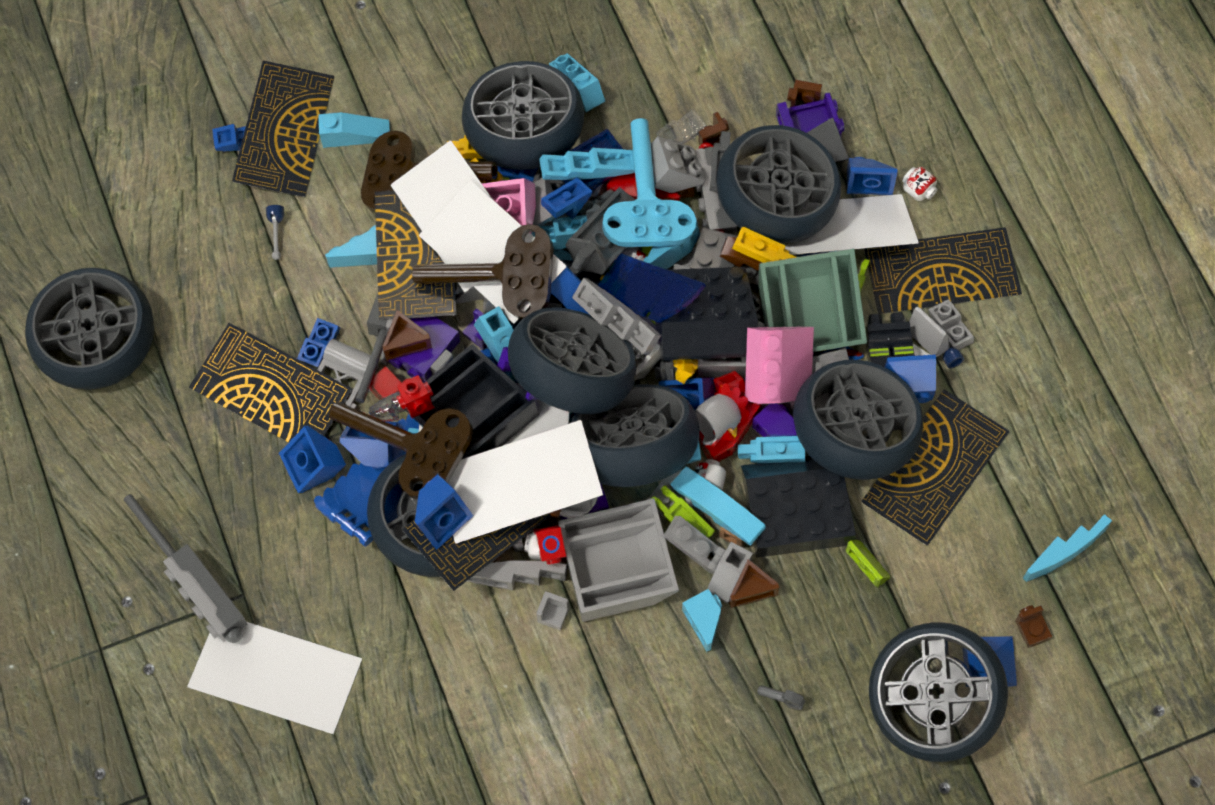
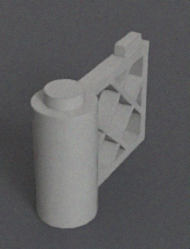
M331 339L325 348L323 360L317 370L324 373L326 367L334 370L337 377L335 380L340 383L349 378L357 380L354 389L349 394V399L345 400L346 405L356 409L357 405L354 402L371 355Z

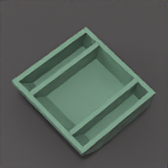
M854 248L759 263V291L765 327H814L813 352L867 343Z

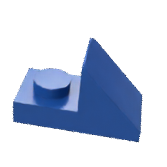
M577 177L541 198V205L555 219L565 213L571 219H574L592 195V190Z

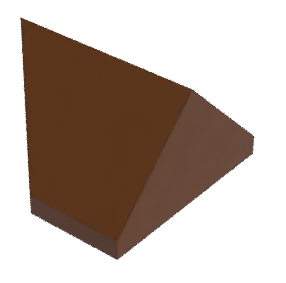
M396 310L382 347L387 361L430 349L432 344L430 336L425 330L399 310Z
M747 559L730 595V608L777 596L780 588L779 584Z

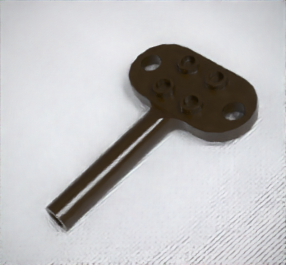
M395 130L384 133L373 142L370 149L361 187V199L365 206L373 213H375V192L394 191L391 184L421 163L414 162L415 146L411 138L402 131ZM399 139L396 145L390 146L392 141ZM466 162L479 180H496L498 175L496 162Z
M531 224L520 226L508 237L504 258L499 263L415 264L412 268V279L414 283L501 282L502 300L505 308L515 317L523 319L536 310L547 308L549 304L553 267V241L549 234L539 226ZM535 232V239L529 243L525 242L527 233ZM525 301H530L531 307L529 311L522 313L520 311L521 304Z
M335 402L329 412L331 420L405 451L406 458L399 471V483L407 495L417 500L419 491H412L413 485L418 481H422L424 487L437 474L448 483L470 445L473 436L472 425L466 415L459 410L450 408L433 414L427 420L422 430L416 434L341 402ZM459 418L457 426L448 427L451 419Z

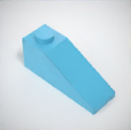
M342 112L318 114L319 135L323 148L371 144L379 136L390 131V123L387 119Z

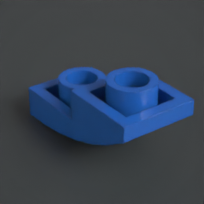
M317 318L309 338H305L297 359L319 367L327 344L331 339H336L340 327Z

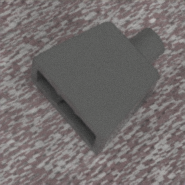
M833 118L807 132V134L817 139L828 150L836 164L849 159Z

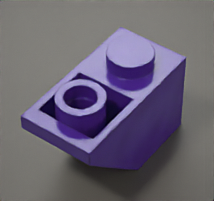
M770 403L753 418L752 428L762 437L797 436L794 419L783 404Z

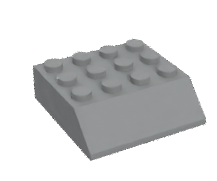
M654 498L558 521V525L561 527L566 560L582 622L652 606L679 592Z

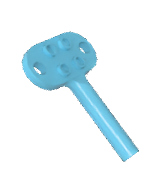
M642 118L635 119L630 125L637 199L615 203L607 209L602 224L604 235L610 242L623 247L675 246L684 244L690 240L695 232V214L688 205L680 201L660 200L656 197L649 122ZM680 219H687L690 225L682 226L678 221ZM610 221H617L620 227L611 228L608 223Z

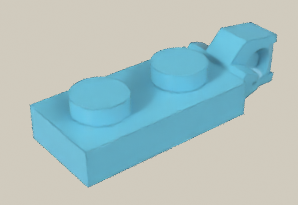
M797 436L756 437V440H751L750 444L738 445L739 459H751L753 463L805 462V449Z

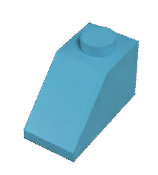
M709 589L682 603V611L706 652L712 648L720 620V608H722V603L716 594L712 595Z

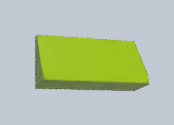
M860 540L848 542L846 553L875 587L878 588L890 579L889 573Z

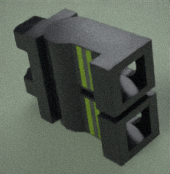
M903 312L890 314V323L882 324L880 314H870L868 316L865 330L868 362L885 367L887 358L915 356L910 322H906Z

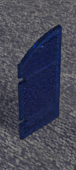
M622 253L598 285L637 315L645 317L650 312L651 314L648 318L658 323L683 310L706 287L702 282Z

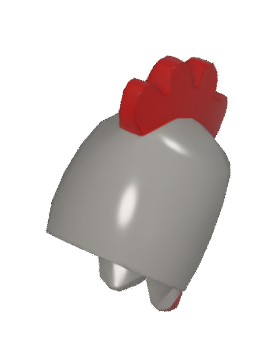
M722 383L718 394L705 400L695 410L700 431L704 435L703 444L705 446H716L727 430L736 437L737 426L740 420L749 417L750 413L745 409L748 404V398L745 396L739 397L740 389L734 386L730 389L728 384Z

